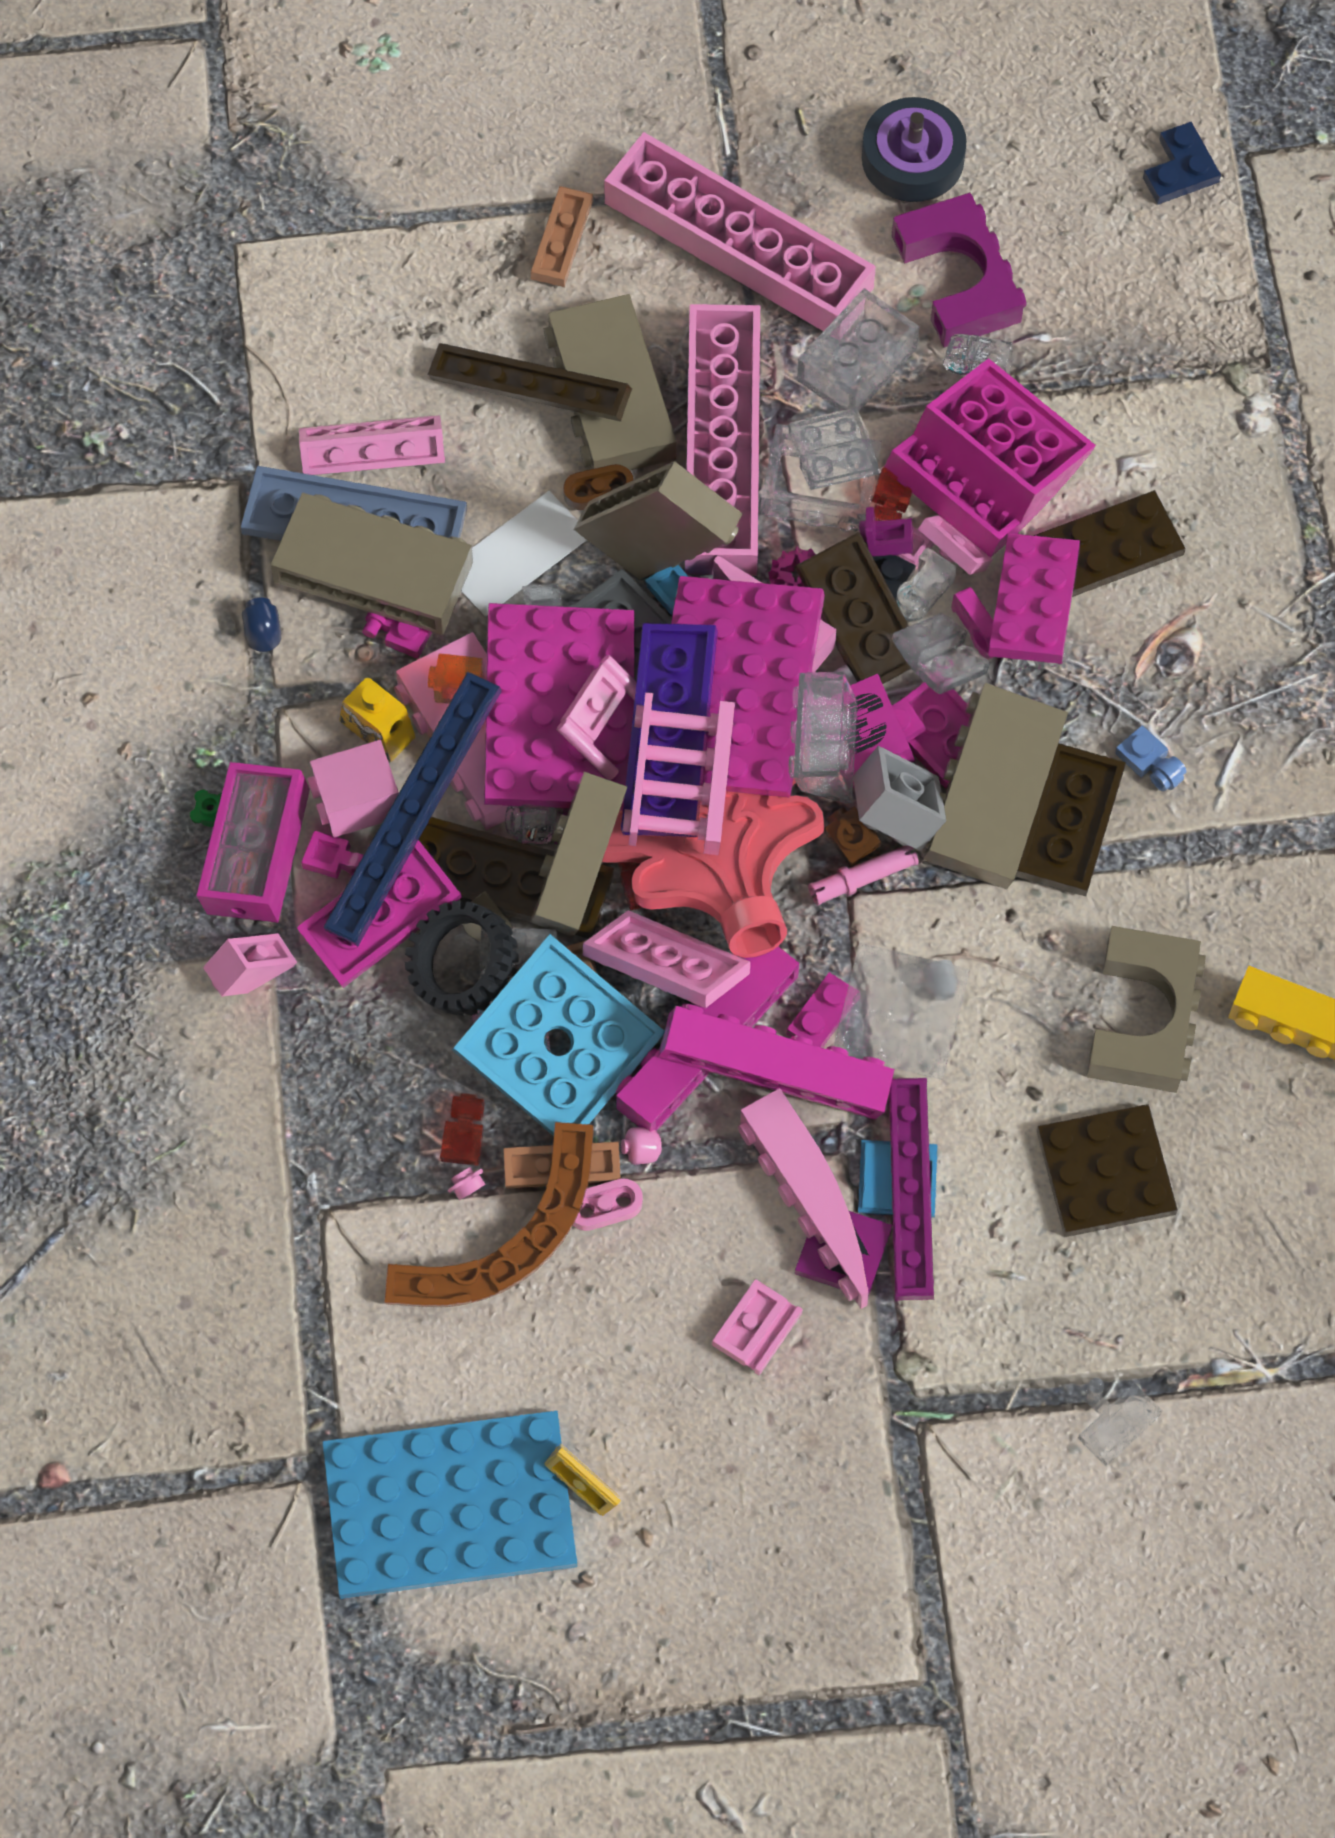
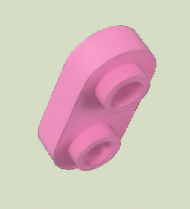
M618 1179L587 1188L580 1211L584 1208H590L594 1211V1214L590 1217H583L579 1212L573 1226L579 1230L591 1231L635 1217L643 1205L641 1188L637 1183L629 1179ZM621 1197H626L631 1202L628 1206L622 1207L617 1204V1200Z

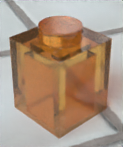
M438 653L436 667L430 666L428 674V688H433L435 702L449 704L467 672L483 678V659Z

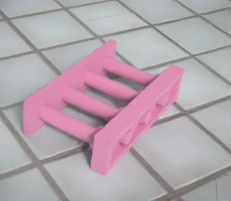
M645 693L644 706H636L634 727L642 729L633 809H625L622 832H630L629 845L636 846L638 829L698 836V840L705 841L703 854L718 855L721 842L735 702L720 701L718 714L711 713V716L708 717L651 710L653 693ZM649 725L707 731L709 736H716L715 747L707 748V751L647 745ZM653 760L705 766V770L712 771L711 783L704 782L703 786L644 780L645 761ZM642 795L701 801V805L708 806L707 818L700 817V821L640 815Z

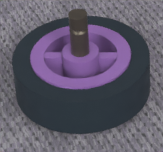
M906 97L893 100L873 113L865 126L861 157L864 172L869 181L879 191L894 199L907 202H922L937 198L949 191L962 174L967 144L964 127L959 118L949 108L934 100L921 97Z

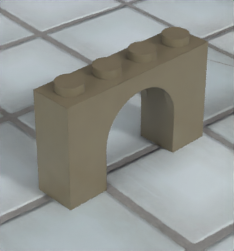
M1111 926L1103 974L1144 981L1155 986L1167 998L1172 1011V1020L1159 1032L1146 1036H1134L1096 1029L1091 1045L1087 1078L1177 1093L1181 1080H1188L1191 1059L1184 1058L1186 1046L1193 1045L1196 1024L1189 1023L1191 1011H1198L1201 995L1200 989H1194L1196 977L1202 978L1206 955L1199 954L1201 941Z

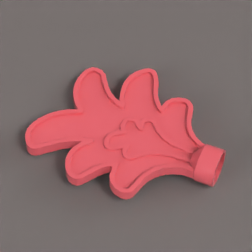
M800 745L792 786L807 770L806 752ZM726 791L718 855L703 854L705 841L698 840V836L637 835L636 846L629 845L630 835H623L621 831L623 811H619L602 862L640 863L632 877L634 899L638 905L651 910L689 907L708 913L719 921L730 951L739 957L750 958L766 954L777 948L784 941L787 935V928L778 904L773 899L771 883L777 867L786 856L823 833L825 829L823 812L816 802L808 797L798 795L788 798ZM701 803L699 821L700 817L707 818L708 806L701 805Z

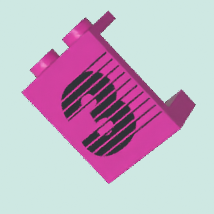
M878 674L811 702V706L848 790L855 788L854 774L878 745L912 763L915 762L911 748Z

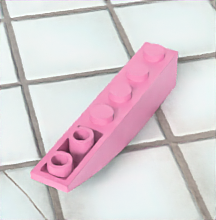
M779 1088L740 1110L741 1125L738 1126V1130L748 1146L754 1144L760 1154L758 1161L766 1175H774L780 1184L778 1192L784 1203L788 1207L793 1205L800 1215L798 1222L804 1234L808 1238L815 1235L820 1244L826 1243L825 1246L818 1249L821 1260L829 1270L840 1264L847 1276L838 1281L839 1286L845 1297L849 1301L854 1299L860 1309L868 1304V1287L860 1247L848 1208L838 1183L820 1148Z

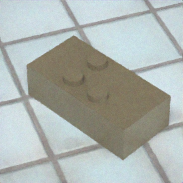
M587 772L583 773L576 787L567 816L561 814L555 826L551 840L558 843L554 855L546 854L539 876L545 877V881L531 923L572 937L579 930L627 786Z

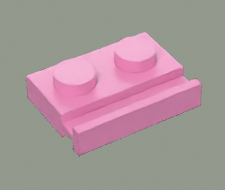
M755 1279L713 1339L712 1346L743 1366H748L757 1375H760L802 1315L803 1309L788 1302V1299Z

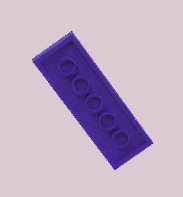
M643 623L626 777L627 790L624 795L621 831H623L625 809L632 810L642 729L634 727L636 706H644L645 693H653L651 710L709 717L718 634L716 625ZM649 725L647 745L706 751L708 732ZM646 760L644 780L702 786L704 766ZM642 795L640 815L699 821L701 801ZM639 829L637 835L697 837ZM622 832L623 835H630V832Z

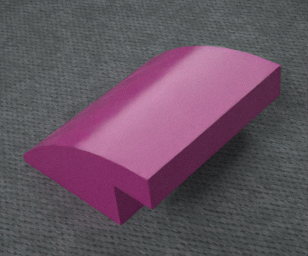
M988 358L925 407L914 433L891 451L883 469L991 558L1006 545L1008 533L1018 534L1046 506L1088 458L1096 445Z

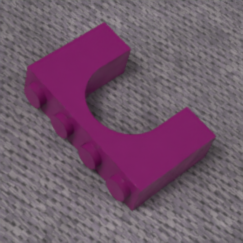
M971 192L893 217L891 236L904 264L936 253L950 251L970 257L978 264L983 273V278L974 287L933 301L931 322L943 348L1021 323L1023 308L1027 305L1025 294L1021 287L1016 288L1012 280L1013 272L1011 265L1007 259H1002L999 253L998 238L994 231L989 232L986 225L985 211L980 203L976 204Z

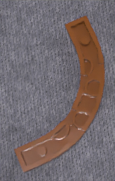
M555 1122L552 1164L546 1190L531 1220L512 1239L498 1248L497 1251L484 1258L458 1265L425 1267L388 1264L385 1304L413 1307L466 1305L503 1293L537 1271L563 1243L583 1205L591 1169L594 1125Z

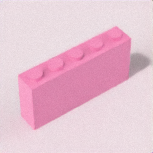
M473 632L396 671L398 685L394 687L395 693L404 706L409 704L414 712L412 720L421 735L426 733L429 738L431 737L467 672L487 680V653ZM485 720L450 784L456 792L462 791L468 800L465 802V807L474 822L480 820L485 830H488L519 814L516 806L484 805ZM522 806L520 811L523 812L531 807Z

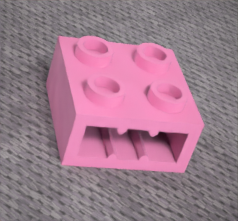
M381 740L310 761L314 776L307 778L313 799L321 797L322 802L316 804L322 826L330 824L334 838L383 822L399 792Z

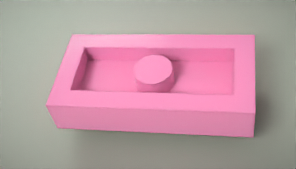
M940 515L925 518L918 528L920 532L940 548L939 553L945 559L957 563L969 575L986 571L993 561L992 558Z

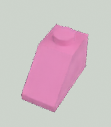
M277 933L227 939L203 968L215 989L224 997L247 994L291 969L297 961Z

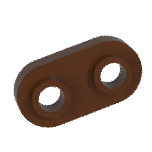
M618 464L574 473L564 482V500L571 508L584 510L590 500L614 490L610 486L614 484L622 486L633 481V475L628 468ZM578 492H585L587 494L585 497L576 496Z

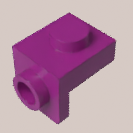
M866 507V519L859 522V531L864 542H867L872 556L913 553L912 518L876 521L874 507Z

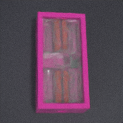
M235 762L229 763L196 895L208 915L279 922L310 793V788L301 770Z

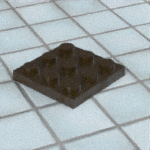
M1149 1104L1037 1127V1135L1064 1237L1177 1214L1176 1201Z

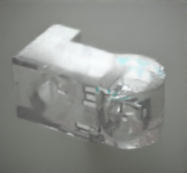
M955 334L950 338L943 365L954 374L967 375L989 358L1010 375L1014 362L1013 344L1009 341L978 335Z
M928 547L918 558V573L913 580L904 582L897 592V605L907 621H917L923 618L955 581L956 566Z

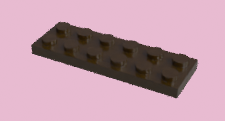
M431 817L418 840L461 893L462 898L458 901L471 902L486 891L504 915L531 922L545 881V877L539 876L546 854L553 856L555 851ZM604 865L600 866L583 919L575 935L588 939L594 935L614 877V868Z

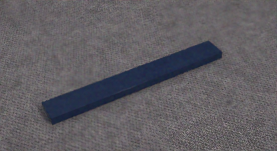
M470 672L466 673L323 927L325 931L357 947L359 946L502 692L500 686Z

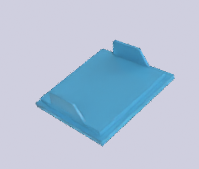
M861 1140L858 1213L893 1215L891 1141ZM929 1144L931 1218H935L938 1144Z

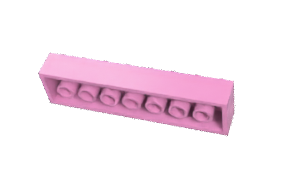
M645 132L641 134L604 180L606 205L834 338L838 336L874 289L875 265Z
M690 304L687 471L743 514L736 525L739 528L738 533L731 543L726 546L716 547L709 553L705 552L697 555L692 560H685V573L687 575H713V560L718 555L750 576H757L760 305Z

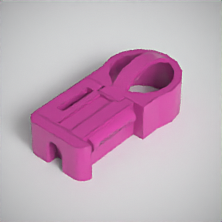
M971 587L955 593L951 605L953 613L956 612L970 633L974 647L986 660L993 658L989 656V645L994 620Z

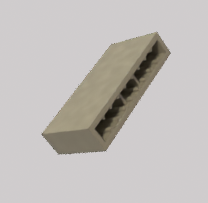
M630 294L549 312V327L543 328L548 349L554 348L556 357L552 358L554 368L628 383L632 388L621 422L574 412L575 416H571L573 433L575 437L581 436L584 446H580L584 467L590 466L591 469L618 464L625 466L629 470H635L676 460L677 442Z
M674 461L590 500L573 530L640 580L666 568H674L679 563L685 560H692L702 553H709L721 545H728L738 533L739 528L736 525L743 513Z
M302 492L272 560L271 570L273 581L443 635L472 567L473 553L472 545L467 544L461 538L454 536L447 538L434 534L430 529L423 526L412 527L400 523L391 516L382 515L380 517L367 513L356 505L345 506L332 502L324 495H309Z
M984 683L978 693L972 692L965 712L971 714L968 725H961L954 746L960 747L956 760L950 758L943 779L948 780L949 783L946 792H940L939 795L943 798L946 822L925 845L927 849L923 860L1008 889L1015 879L1068 712Z

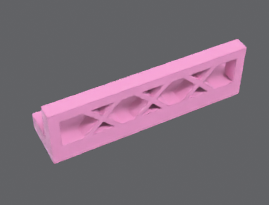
M440 415L299 428V443L304 474L318 475L445 463Z

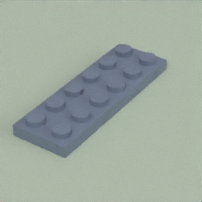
M257 465L241 524V532L244 535L281 541L303 492L309 495H324L332 502L345 506L356 505L367 513L380 517L382 515L391 516L400 523L412 527L423 526L430 529L434 534L447 538L451 536L460 538L467 512V502Z

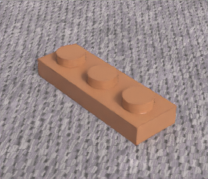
M559 186L531 270L532 280L565 287L593 203V194Z
M619 1142L593 1143L588 1184L607 1183L621 1179ZM553 1145L504 1148L506 1188L547 1186L551 1171Z

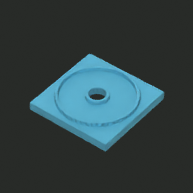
M549 934L455 1045L452 1051L554 1136L555 1122L590 1124L615 1094L619 1084L634 1071L665 1031ZM561 1029L568 1034L571 1046L565 1055L556 1056L546 1049L544 1036L548 1031Z

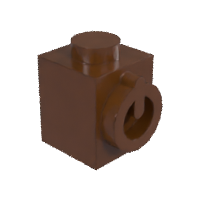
M855 806L848 811L845 807H842L826 819L829 825L825 827V834L850 867H853L881 846V840L875 832L859 821L858 810Z

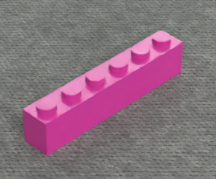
M779 946L757 957H741L750 961V974L708 1007H698L704 1010V1014L718 1017L720 1014L730 1015L738 1018L740 1024L753 1027L798 978L799 962ZM654 1048L643 1059L641 1070L634 1077L631 1075L627 1076L616 1089V1108L638 1127H644L649 1131H657L710 1072L658 1057L660 1049Z
M682 1004L681 1007L675 1006L669 1013L658 1055L660 1058L774 1091L780 1088L785 1094L875 1120L885 1112L895 1069L884 1066L885 1062L878 1058L863 1057V1059L848 1056L849 1052L840 1047L828 1046L824 1049L812 1045V1040L802 1036L786 1038L776 1035V1030L768 1026L755 1025L754 1028L740 1024V1020L736 1017L720 1014L718 1017L703 1013L704 1010L701 1007L692 1004Z

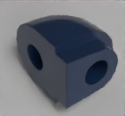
M264 597L247 601L245 609L242 611V620L248 645L253 650L259 652L273 650L279 645L282 635L277 607L271 603L270 599Z

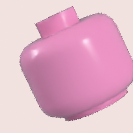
M633 1127L626 1132L625 1139L621 1140L622 1154H628V1159L633 1165L653 1163L657 1161L661 1154V1138L656 1130L649 1131L644 1127Z

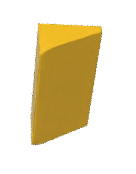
M562 1444L558 1445L544 1462L551 1472L599 1515L604 1516L620 1503V1496Z

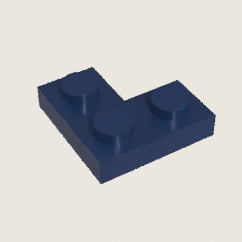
M1192 121L1160 133L1159 141L1170 161L1144 170L1143 179L1157 205L1220 183L1221 173Z

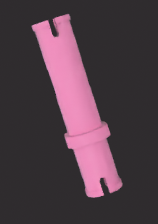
M907 845L850 868L843 866L838 868L836 874L814 883H809V893L811 896L816 895L813 898V902L817 906L843 894L850 896L855 894L857 888L908 867L918 865L917 853L911 854L910 851L914 850V848Z

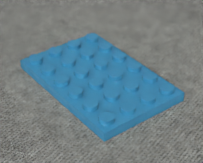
M558 1411L323 1441L340 1599L577 1568L568 1487L544 1464L557 1446L562 1444Z

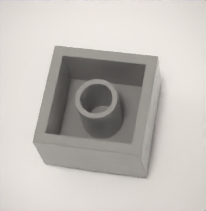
M879 745L854 774L853 781L859 821L867 828L879 830L891 836L897 843L903 846L909 845L921 851L946 822L943 798L939 795L941 792L939 776Z

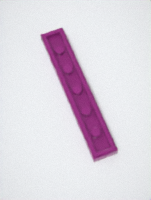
M927 1078L892 1079L889 1091L895 1301L934 1300Z

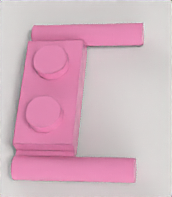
M610 655L605 656L600 661L599 667L592 671L556 729L607 780H612L618 774L619 769L593 745V742L597 739L624 695L627 693L635 700L637 684Z

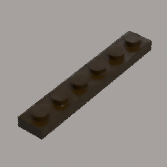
M443 343L438 344L427 374L434 381L620 422L632 391L628 383Z

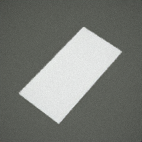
M550 491L546 492L472 548L473 564L462 592L486 617L488 615L489 603L503 604L587 541L573 530L578 520Z

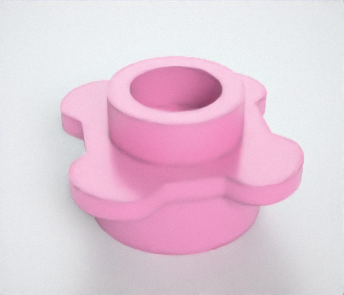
M471 1167L457 1174L451 1178L454 1186L449 1188L448 1192L454 1191L460 1201L486 1185L480 1176L483 1170L480 1169L474 1173Z

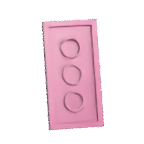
M629 910L583 943V956L704 1008L708 1007L750 974V961Z

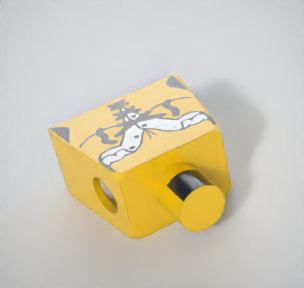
M365 678L343 700L339 718L340 722L367 744L381 740L387 760L390 762L415 739V733L406 707L371 678ZM390 729H394L395 731L390 734Z

